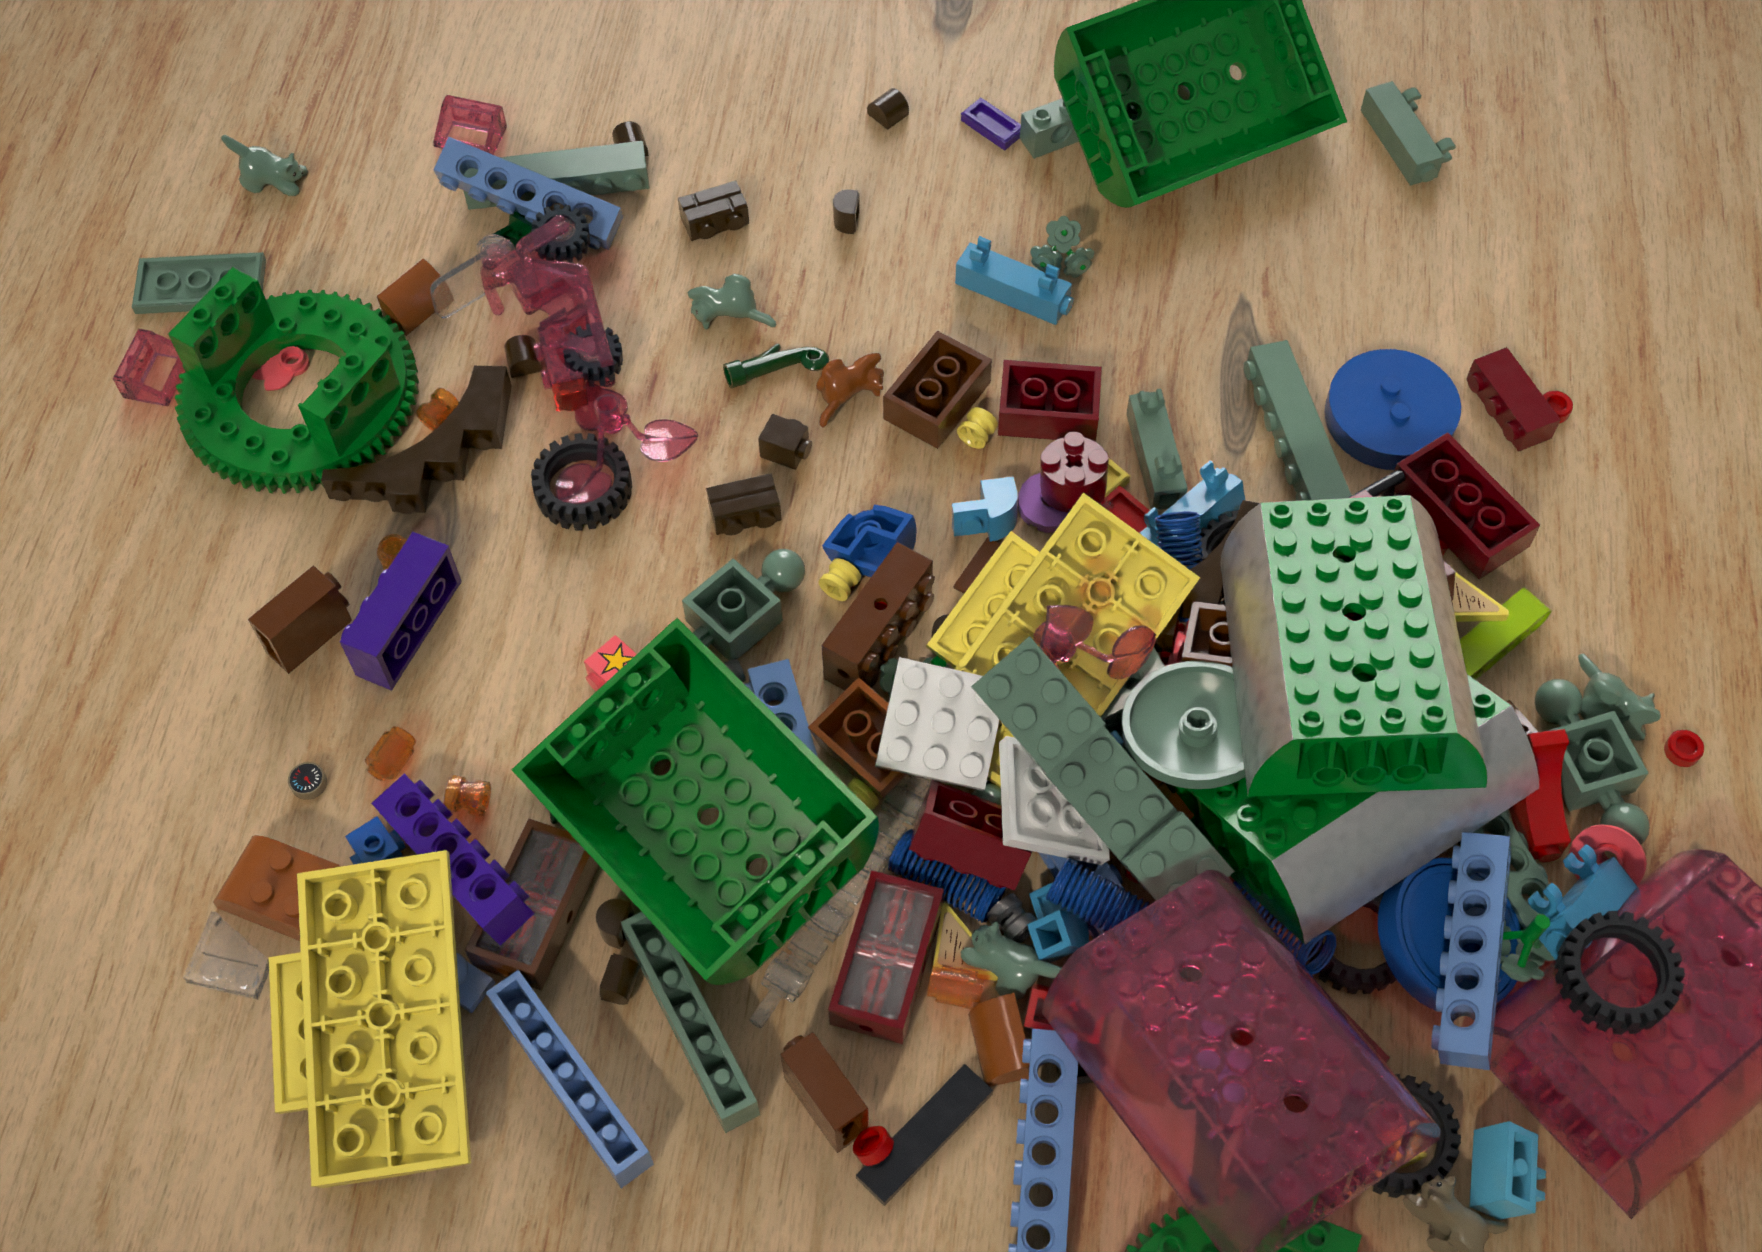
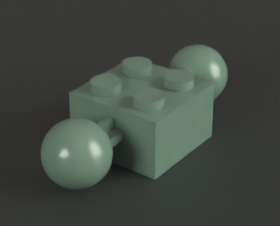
M789 549L772 551L764 559L761 568L762 575L758 579L734 558L731 559L682 600L685 620L695 629L693 634L706 647L712 645L728 660L740 658L783 621L781 600L773 592H789L796 589L802 583L805 576V565L802 558L796 552Z
M1552 679L1545 682L1536 692L1535 708L1544 720L1559 725V727L1548 731L1565 729L1569 739V744L1563 758L1561 775L1562 798L1569 812L1600 803L1604 810L1600 825L1619 827L1635 837L1641 845L1649 835V819L1640 807L1624 802L1622 796L1636 792L1649 773L1616 712L1612 711L1580 720L1578 714L1582 708V695L1579 689L1572 682L1564 679Z

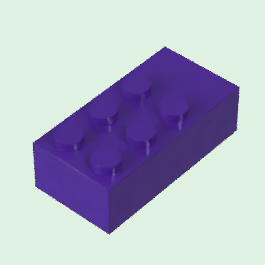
M412 532L390 567L381 573L378 585L372 594L363 600L358 615L352 624L345 627L341 635L340 644L356 676L391 691L393 690L462 582L448 545Z

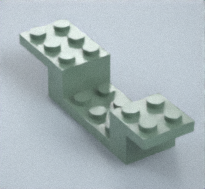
M1030 636L971 686L1017 739L1028 756L1174 922L1181 919L1235 872L1183 812L1176 810L1104 727L1106 723Z

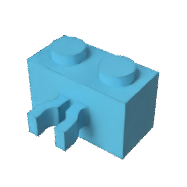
M1510 1121L1474 1130L1470 1189L1471 1208L1498 1220L1535 1213L1536 1202L1545 1200V1192L1539 1191L1536 1188L1537 1180L1546 1178V1170L1537 1167L1538 1134Z

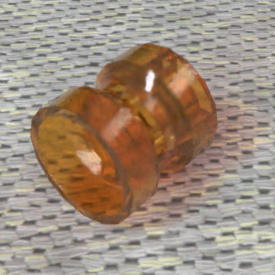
M441 387L431 394V401L422 403L416 410L419 420L431 431L438 428L459 404V401L453 394Z
M452 775L445 789L444 805L450 811L458 812L464 809L470 815L482 817L487 811L490 802L491 784L490 782L478 779L475 782H468L466 777Z

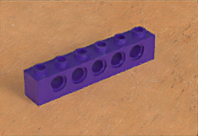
M404 773L371 804L417 855L444 850L449 852L452 895L501 946L535 914L525 903L530 896L515 880L509 885L505 882L510 876L495 859L490 864L486 861L491 854L476 838L471 843L466 840L472 834L457 818L452 823L448 820L453 814L439 799L434 803L430 801L435 794L421 779L414 784Z

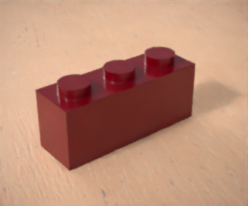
M1506 347L1473 360L1466 378L1468 386L1472 392L1478 395L1485 405L1487 413L1494 417L1501 427L1505 438L1512 442L1517 451H1522L1552 439L1561 419L1510 350Z

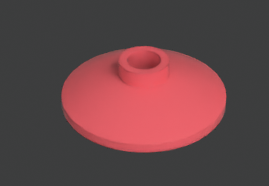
M1602 824L1588 827L1575 837L1570 846L1569 854L1572 852L1579 861L1584 862L1578 851L1587 844L1595 851L1597 856L1596 863L1599 865L1609 859L1605 855V851H1610L1616 855V860L1637 886L1639 885L1646 872V856L1640 843L1630 833L1616 826ZM1574 874V875L1576 876V878L1579 880L1580 876L1577 875V874Z

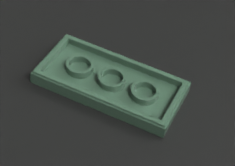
M263 252L139 258L132 309L135 314L188 312L232 267L257 279L263 291L266 266L265 255Z

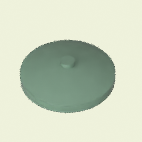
M1206 661L1178 662L1150 673L1133 688L1123 709V738L1132 759L1145 772L1167 784L1188 789L1222 787L1245 777L1233 667Z

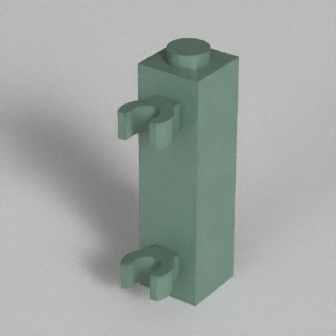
M1391 81L1366 89L1361 112L1409 185L1429 182L1438 177L1442 163L1452 160L1449 150L1455 149L1456 145L1451 138H1444L1435 144L1414 113L1418 109L1414 100L1421 99V94L1417 88H1409L1401 94L1394 82Z
M1157 389L1156 392L1140 391L1137 394L1129 395L1126 415L1150 509L1154 507L1157 510L1168 509L1187 493L1188 488L1167 414L1162 389Z

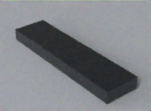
M964 1064L893 1136L894 1146L890 1154L878 1164L864 1166L856 1174V1179L885 1206L993 1095V1089Z

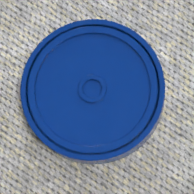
M1379 349L1359 354L1341 366L1331 382L1324 413L1326 425L1331 436L1347 454L1366 465L1384 470H1395L1397 463L1448 432L1452 437L1454 436L1461 416V400L1451 378L1432 361L1408 351Z
M1452 858L1432 859L1387 889L1381 899L1378 912L1380 945L1393 975L1413 998L1435 1011L1437 989L1445 988L1446 975H1440L1442 951L1449 952L1450 939H1444L1446 915L1453 916L1454 904L1448 903L1450 880L1457 881L1458 869L1452 868ZM1475 873L1470 878L1476 881L1485 880L1488 877V875L1484 873ZM1507 898L1506 926L1510 927L1511 931H1521L1518 918ZM1471 908L1466 914L1480 916L1485 911L1481 908ZM1517 939L1509 940L1511 943L1509 954H1516V947L1520 943ZM1469 943L1462 950L1474 953L1479 951L1481 946ZM1500 964L1497 1002L1504 999L1517 983V980L1510 978L1502 971V964ZM1467 979L1461 981L1458 987L1470 990L1475 988L1478 983Z

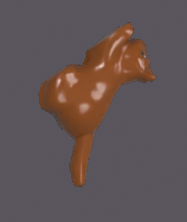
M879 353L865 355L856 360L852 366H845L841 359H835L823 367L821 377L816 385V389L822 393L823 399L828 403V406L820 416L819 425L822 428L828 424L830 418L840 405L846 403L861 390H869L875 396H880V390H883L884 371L876 367L881 360Z

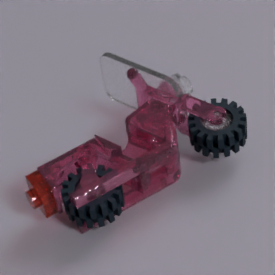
M555 204L553 211L548 206L544 208V215L538 212L536 220L532 222V232L519 240L516 249L510 240L497 234L484 236L477 243L476 249L478 254L436 279L430 287V294L434 310L442 319L452 316L484 295L493 314L499 316L503 314L504 306L496 288L504 287L510 283L511 289L525 314L531 315L538 310L546 312L549 317L539 323L540 326L537 327L539 342L533 343L537 362L544 361L546 370L540 371L544 389H551L555 408L558 412L563 410L575 411L582 406L588 405L586 380L589 382V387H595V381H599L600 386H614L616 383L615 373L619 375L621 371L623 356L618 335H613V331L609 327L606 330L604 329L587 267L583 264L573 263V258L575 257L577 261H580L582 253L587 254L588 246H590L589 225L584 214L580 216V210L577 208L571 212L570 205L565 204L563 210L560 209L559 204Z

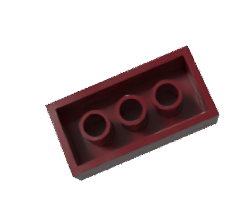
M1448 432L1397 463L1394 471L1402 470L1406 480L1395 486V493H1399L1401 496L1411 495L1427 510L1435 524L1438 538L1448 545L1449 549L1479 580L1531 546L1540 524Z

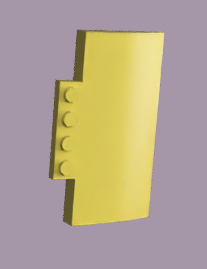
M1083 493L1040 552L1010 531L933 635L926 648L954 667L955 670L984 676L1030 636L1101 717L1200 577ZM999 720L987 780L1001 788L999 742L1006 736H1014Z
M444 850L297 873L301 952L269 957L275 1113L279 1114L308 1110L311 1187L328 1188L471 1164L449 852Z

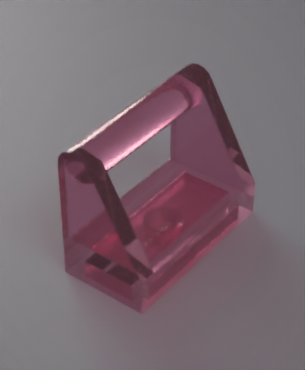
M446 95L441 105L433 146L443 149L454 125L488 132L485 146L465 141L461 142L494 155L507 129L503 107Z
M138 328L113 380L125 399L169 406L177 390L176 385L181 382L178 376L181 373H185V370L171 340L150 330ZM158 355L177 359L161 392L144 384Z

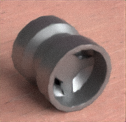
M1014 893L998 901L987 914V919L991 924L998 922L999 928L1004 932V937L1019 944L1030 936L1027 924L1037 920L1032 913H1026L1023 910L1022 901Z

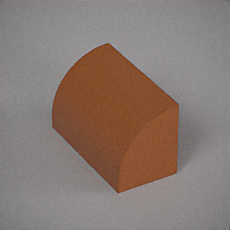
M423 258L377 295V299L383 316L389 315L392 324L397 323L399 330L403 331L404 335L407 336L451 300L452 296L440 274Z
M1015 993L986 1000L972 1008L968 1016L984 1082L990 1087L1020 1081L1021 1079H1029L1030 1063H1022L1023 1041L1026 1038Z

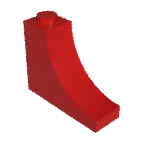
M1565 729L1529 733L1527 735L1537 765L1539 789L1509 808L1515 829L1526 838L1528 850L1534 860L1539 859L1542 863L1559 859L1571 842L1564 815L1561 787L1563 758L1569 744Z

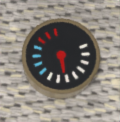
M304 762L291 770L288 776V785L296 797L310 800L323 793L327 785V778L318 764Z

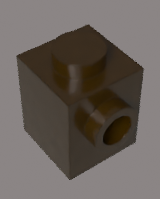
M775 414L770 416L758 438L761 458L794 470L797 469L801 459H807L812 447V441L809 440L808 426L803 425L798 420L786 419Z

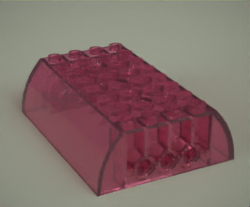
M1695 849L1673 855L1639 883L1635 891L1617 911L1618 916H1621L1624 912L1634 913L1633 920L1635 921L1641 916L1650 920L1648 928L1653 930L1656 926H1659L1664 931L1660 937L1663 940L1671 938L1675 946L1671 951L1672 953H1680L1682 962L1678 967L1684 968L1685 977L1681 981V983H1684L1683 992L1678 998L1685 1003L1686 1013H1677L1671 1010L1656 1025L1646 1031L1643 1029L1636 1034H1629V1031L1622 1035L1613 1034L1612 1028L1603 1032L1596 1029L1597 1022L1592 1021L1588 1025L1582 1021L1581 1018L1584 1014L1580 1010L1573 1013L1568 1007L1572 1002L1569 998L1563 1000L1560 994L1563 986L1562 984H1556L1555 975L1558 969H1555V961H1546L1543 966L1538 968L1544 972L1543 979L1531 978L1527 982H1521L1504 999L1496 1003L1490 1071L1630 1219L1634 1218L1762 1102V888L1725 853ZM1601 938L1592 941L1588 948L1584 949L1580 960L1582 974L1590 988L1603 1000L1619 1007L1636 1008L1649 1003L1654 997L1658 985L1656 972L1649 959L1634 945L1617 938ZM1722 958H1723L1725 961H1727L1731 966L1727 965V964L1722 960ZM1613 1043L1625 1044L1631 1050L1632 1060L1624 1061L1619 1059L1613 1052Z
M1216 870L1204 871L1077 949L1057 974L1046 995L1042 1011L1044 1017L1220 1252H1276L1439 1140L1440 1128L1231 879L1222 872ZM1185 967H1194L1203 976L1198 981L1190 982L1183 979L1179 972ZM1236 1030H1245L1253 1036L1254 1041L1250 1045L1241 1046L1236 1044L1230 1035ZM1296 1095L1305 1100L1308 1108L1303 1112L1295 1113L1286 1108L1283 1100L1288 1096Z

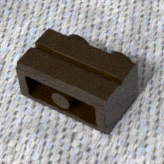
M736 180L678 198L680 217L691 241L709 239L717 233L727 230L735 231L749 224L747 202Z
M772 473L706 488L716 535H736L742 532L743 529L755 526L768 528L777 521L782 520L780 501Z

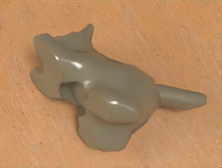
M1436 1175L1434 1179L1425 1182L1421 1186L1420 1197L1414 1194H1406L1404 1196L1403 1203L1411 1214L1421 1221L1432 1225L1433 1232L1428 1237L1427 1243L1434 1252H1484V1245L1489 1238V1233L1500 1234L1508 1230V1224L1505 1222L1482 1218L1478 1213L1464 1207L1454 1196L1456 1184L1454 1176H1449L1444 1180L1439 1175Z

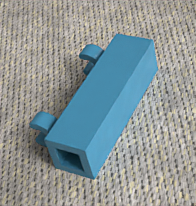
M981 236L978 238L977 245L969 243L956 263L955 284L1054 325H1057L1062 315L1067 316L1074 302V298L1071 297L1072 283L1058 278L1060 268L1047 264L1045 273L990 250L991 240Z
M1208 461L1200 468V475L1203 480L1163 514L1183 511L1197 512L1200 514L1199 518H1201L1199 520L1201 524L1199 529L1201 530L1202 527L1208 529L1207 523L1212 519L1219 522L1218 516L1226 514L1230 518L1232 517L1231 511L1240 509L1242 500H1245L1242 480L1234 474H1229L1224 467L1214 469L1212 461ZM1154 507L1144 515L1147 527L1140 534L1158 546L1157 543L1160 540L1157 539V536L1160 534L1156 533L1158 528L1156 527L1155 518L1159 515ZM1176 535V536H1167V537H1179V536H1185V535ZM1186 541L1168 542L1164 544L1181 543ZM1188 547L1168 548L1163 550L1182 549ZM1178 553V554H1169V555H1170V556H1175V555H1183V554H1189V553Z
M1587 844L1578 851L1584 862L1579 861L1572 852L1563 860L1565 867L1570 872L1580 876L1579 880L1563 898L1560 889L1553 883L1543 890L1549 901L1544 900L1538 891L1528 898L1531 908L1537 913L1544 914L1550 920V926L1539 939L1555 960L1559 956L1557 953L1564 940L1580 922L1586 918L1589 919L1593 914L1601 912L1603 916L1608 911H1618L1637 888V885L1615 857L1598 865L1596 863L1597 856L1595 851Z

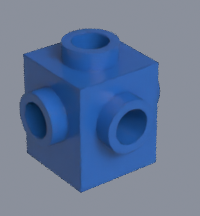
M378 816L345 836L355 853L349 857L353 864L403 857L401 851L406 848L395 830L388 833Z

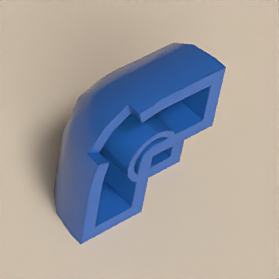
M874 505L872 510L862 511L854 516L850 513L847 514L839 522L822 547L831 561L836 558L844 559L859 570L861 579L864 575L872 577L897 542L912 550L914 549L917 534L914 515L887 506Z

